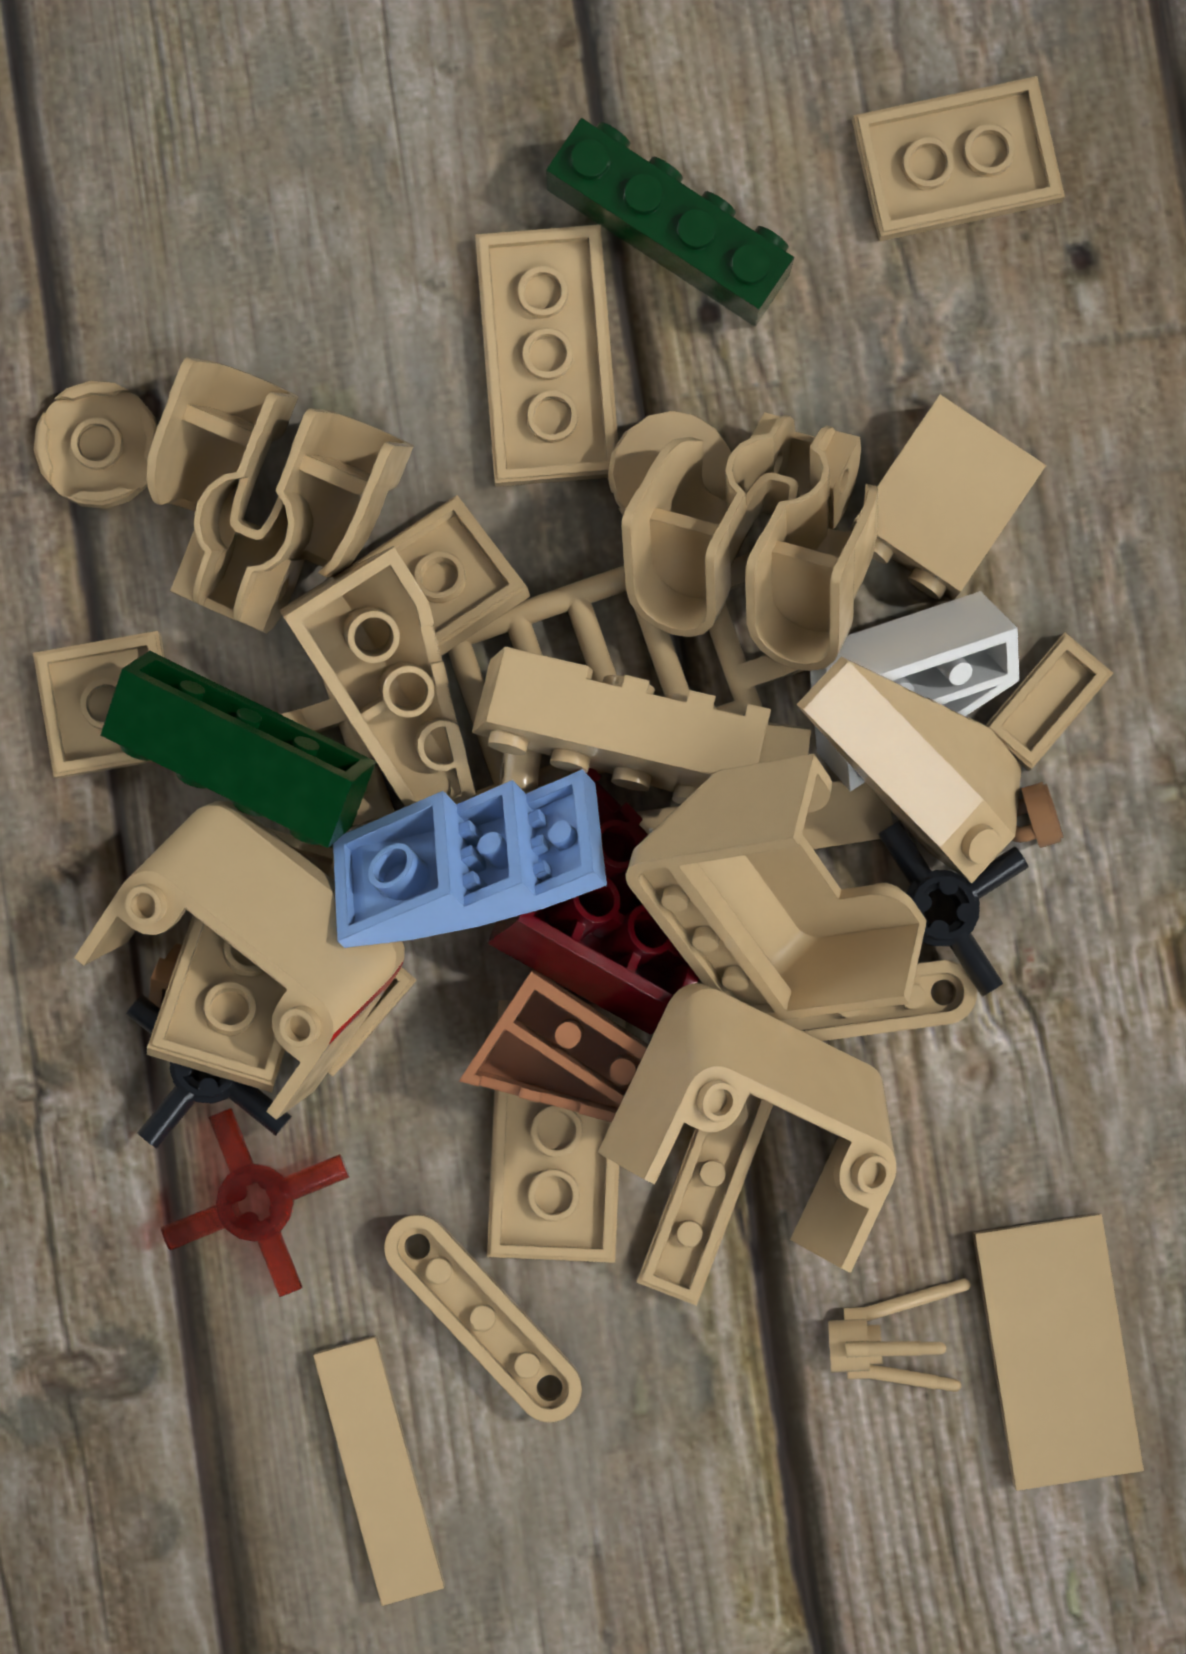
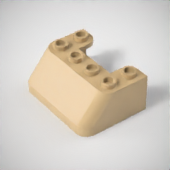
M815 754L715 772L634 848L626 872V882L704 985L719 990L778 1020L909 1004L927 922L912 898L893 884L876 883L841 889L806 840L802 832L807 813L822 809L828 803L832 790L831 778Z

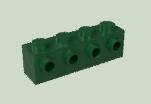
M581 118L546 169L547 191L597 224H601L602 227L756 327L790 276L794 256L786 252L789 248L788 244L779 235L763 226H757L754 231L734 218L736 214L735 209L718 195L705 191L700 196L682 184L683 176L666 161L655 156L647 161L628 148L631 144L630 141L616 128L604 122H599L595 127Z
M148 651L122 668L100 736L120 745L121 750L127 755L139 760H151L175 772L178 779L183 783L195 788H207L231 800L233 805L241 812L257 817L264 816L288 828L296 839L312 845H322L326 848H329L353 826L376 764L375 760L152 651Z

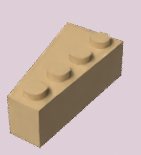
M504 647L490 659L472 730L474 734L489 738L488 746L497 751L513 755H525L527 749L551 756L550 764L556 768L574 773L582 769L587 773L589 768L613 774L611 782L626 789L649 791L650 786L671 791L673 792L672 800L682 804L715 772L759 763L771 709L748 704L746 713L743 715L729 713L716 709L714 705L716 696L689 690L688 695L667 694L665 697L654 695V687L649 684L650 680L629 675H607L602 683L591 680L593 670L589 666Z

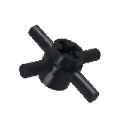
M900 820L878 834L910 884L905 893L912 898L924 917L923 912L927 911L932 905L929 894L937 889L942 894L948 895L953 900L954 905L958 906L956 909L958 919L952 920L949 924L943 920H936L932 923L927 920L922 942L930 946H950L982 997L1001 986L1003 981L971 932L974 930L979 919V899L1029 868L1018 848L1014 846L995 858L977 879L970 883L963 876L950 870L932 871Z
M142 994L132 1004L126 1014L152 1035L160 1008ZM170 1062L169 1069L175 1087L137 1133L157 1149L195 1102L214 1104L231 1099L275 1136L284 1128L292 1116L286 1112L276 1120L266 1111L273 1100L258 1088L221 1078L218 1082L213 1078H205L200 1081L196 1075L192 1074L194 1069Z

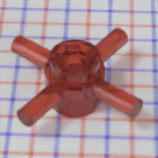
M232 1108L208 1117L230 1174L227 1175L219 1187L216 1205L161 1227V1232L170 1251L226 1228L227 1231L239 1239L258 1242L279 1297L303 1288L281 1231L292 1217L296 1199L350 1178L342 1155H336L285 1176L272 1166L253 1162ZM257 1181L258 1185L266 1190L271 1204L269 1207L270 1216L263 1220H260L255 1212L249 1211L242 1214L238 1202L244 1200L248 1195L247 1186Z

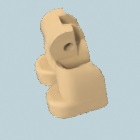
M187 357L183 360L178 370L168 402L157 426L148 454L146 472L147 487L155 504H172L195 512L194 531L170 591L267 634L281 618L282 614L279 610L288 605L301 573L304 560L322 566L323 568L318 573L326 578L334 577L353 563L373 530L388 491L393 490L399 484L414 446L390 433L351 417L329 410L309 408L301 420L289 457L275 491L278 494L276 503L264 525L260 527L244 520L245 513L272 442L280 439L285 433L299 397L282 387L236 368L214 361Z
M764 412L751 438L740 443L728 457L725 469L726 500L720 499L709 492L704 485L702 479V440L687 437L674 439L662 448L652 463L640 487L629 502L622 518L625 586L629 602L636 612L655 628L672 635L692 637L706 633L715 624L728 599L731 587V566L759 514L761 512L769 513L772 516L757 539L748 557L745 569L746 624L750 637L763 653L774 661L792 669L813 671L824 669L833 663L849 634L854 617V599L872 560L878 532V488L876 485L867 483L865 486L864 507L853 531L843 532L834 530L846 511L856 483L861 454L860 437L836 431L833 427L827 425L820 429L816 437L795 432L794 419L791 416H777Z

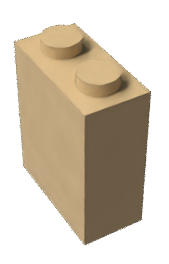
M940 394L877 486L878 532L872 558L882 564H887L890 558L912 572L908 580L917 589L937 600L943 594L954 600L967 584L1046 465ZM862 510L860 511V513H859V514L857 515V517L855 518V520H854L853 524L851 525L849 531H853V529H854V527H855V525H856V523H857V521H858V519H859V516H860Z

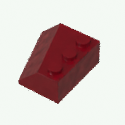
M589 768L586 774L596 785L607 885L544 909L497 921L487 944L651 1035L655 1032L673 995L687 985L697 984L699 978L626 882V872L632 852L648 836L646 831L639 825L643 819L627 802L621 806L599 784L598 780L602 776L595 769Z

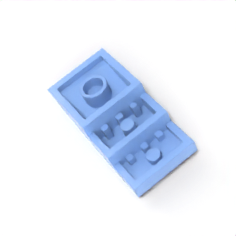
M583 769L529 793H525L511 780L456 804L444 791H441L347 832L333 843L337 942L344 948L414 940L480 927L544 909L607 885L596 785Z

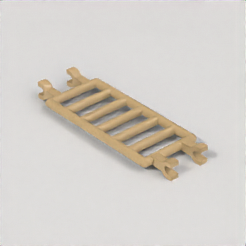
M751 552L735 558L731 566L730 590L746 585L745 569ZM624 565L528 598L446 652L452 663L473 726L485 681L472 644L508 632L514 649L543 655L532 624L568 611L586 665L593 670L591 679L603 683L605 676L617 675L592 603L626 591ZM725 603L709 632L734 701L718 706L716 709L743 715L746 713L748 704L762 707L756 687L806 672V670L792 669L774 661L767 655L746 661L727 604ZM635 610L664 695H688L689 687L670 633L655 628L640 617ZM325 681L324 685L329 697L328 700L281 714L317 733L339 726L346 747L375 760ZM477 735L494 785L476 790V796L498 786L504 753L489 747V738ZM377 762L351 828L375 821L395 812ZM552 765L542 767L539 772L537 789L574 772L565 771ZM596 770L599 774L605 773L603 771Z

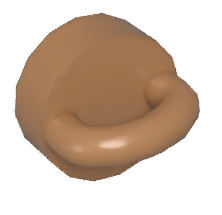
M1040 782L1021 788L1024 798L1019 799L1017 817L1028 813L1031 824L1023 827L1016 825V835L1012 841L1023 843L1037 839L1040 848L1062 842L1061 838H1064L1048 785Z

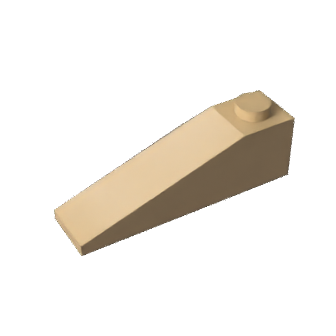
M394 546L338 573L334 577H330L279 610L405 807L441 791H444L456 804L476 796L460 727L457 724L449 691V682L444 662L441 658L433 625L434 620L430 604Z
M842 656L796 704L928 853L966 878L970 883H973L1014 839L1016 835L1022 765L991 728L970 717L967 718L928 697L925 698Z

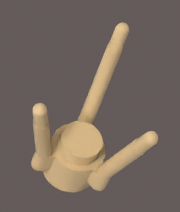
M962 1278L870 1306L844 1308V1320L828 1321L831 1373L847 1372L848 1380L875 1379L935 1390L959 1391L961 1389V1382L957 1379L873 1365L883 1364L882 1356L942 1355L946 1352V1345L943 1342H881L880 1325H867V1321L967 1291L971 1287L970 1281Z

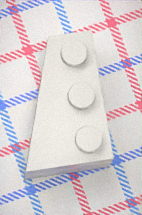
M979 591L847 636L833 663L824 669L810 671L812 688L842 656L925 698L928 697L963 716H967L1019 681L1018 628ZM815 726L816 747L820 757L850 792L863 784L865 781Z

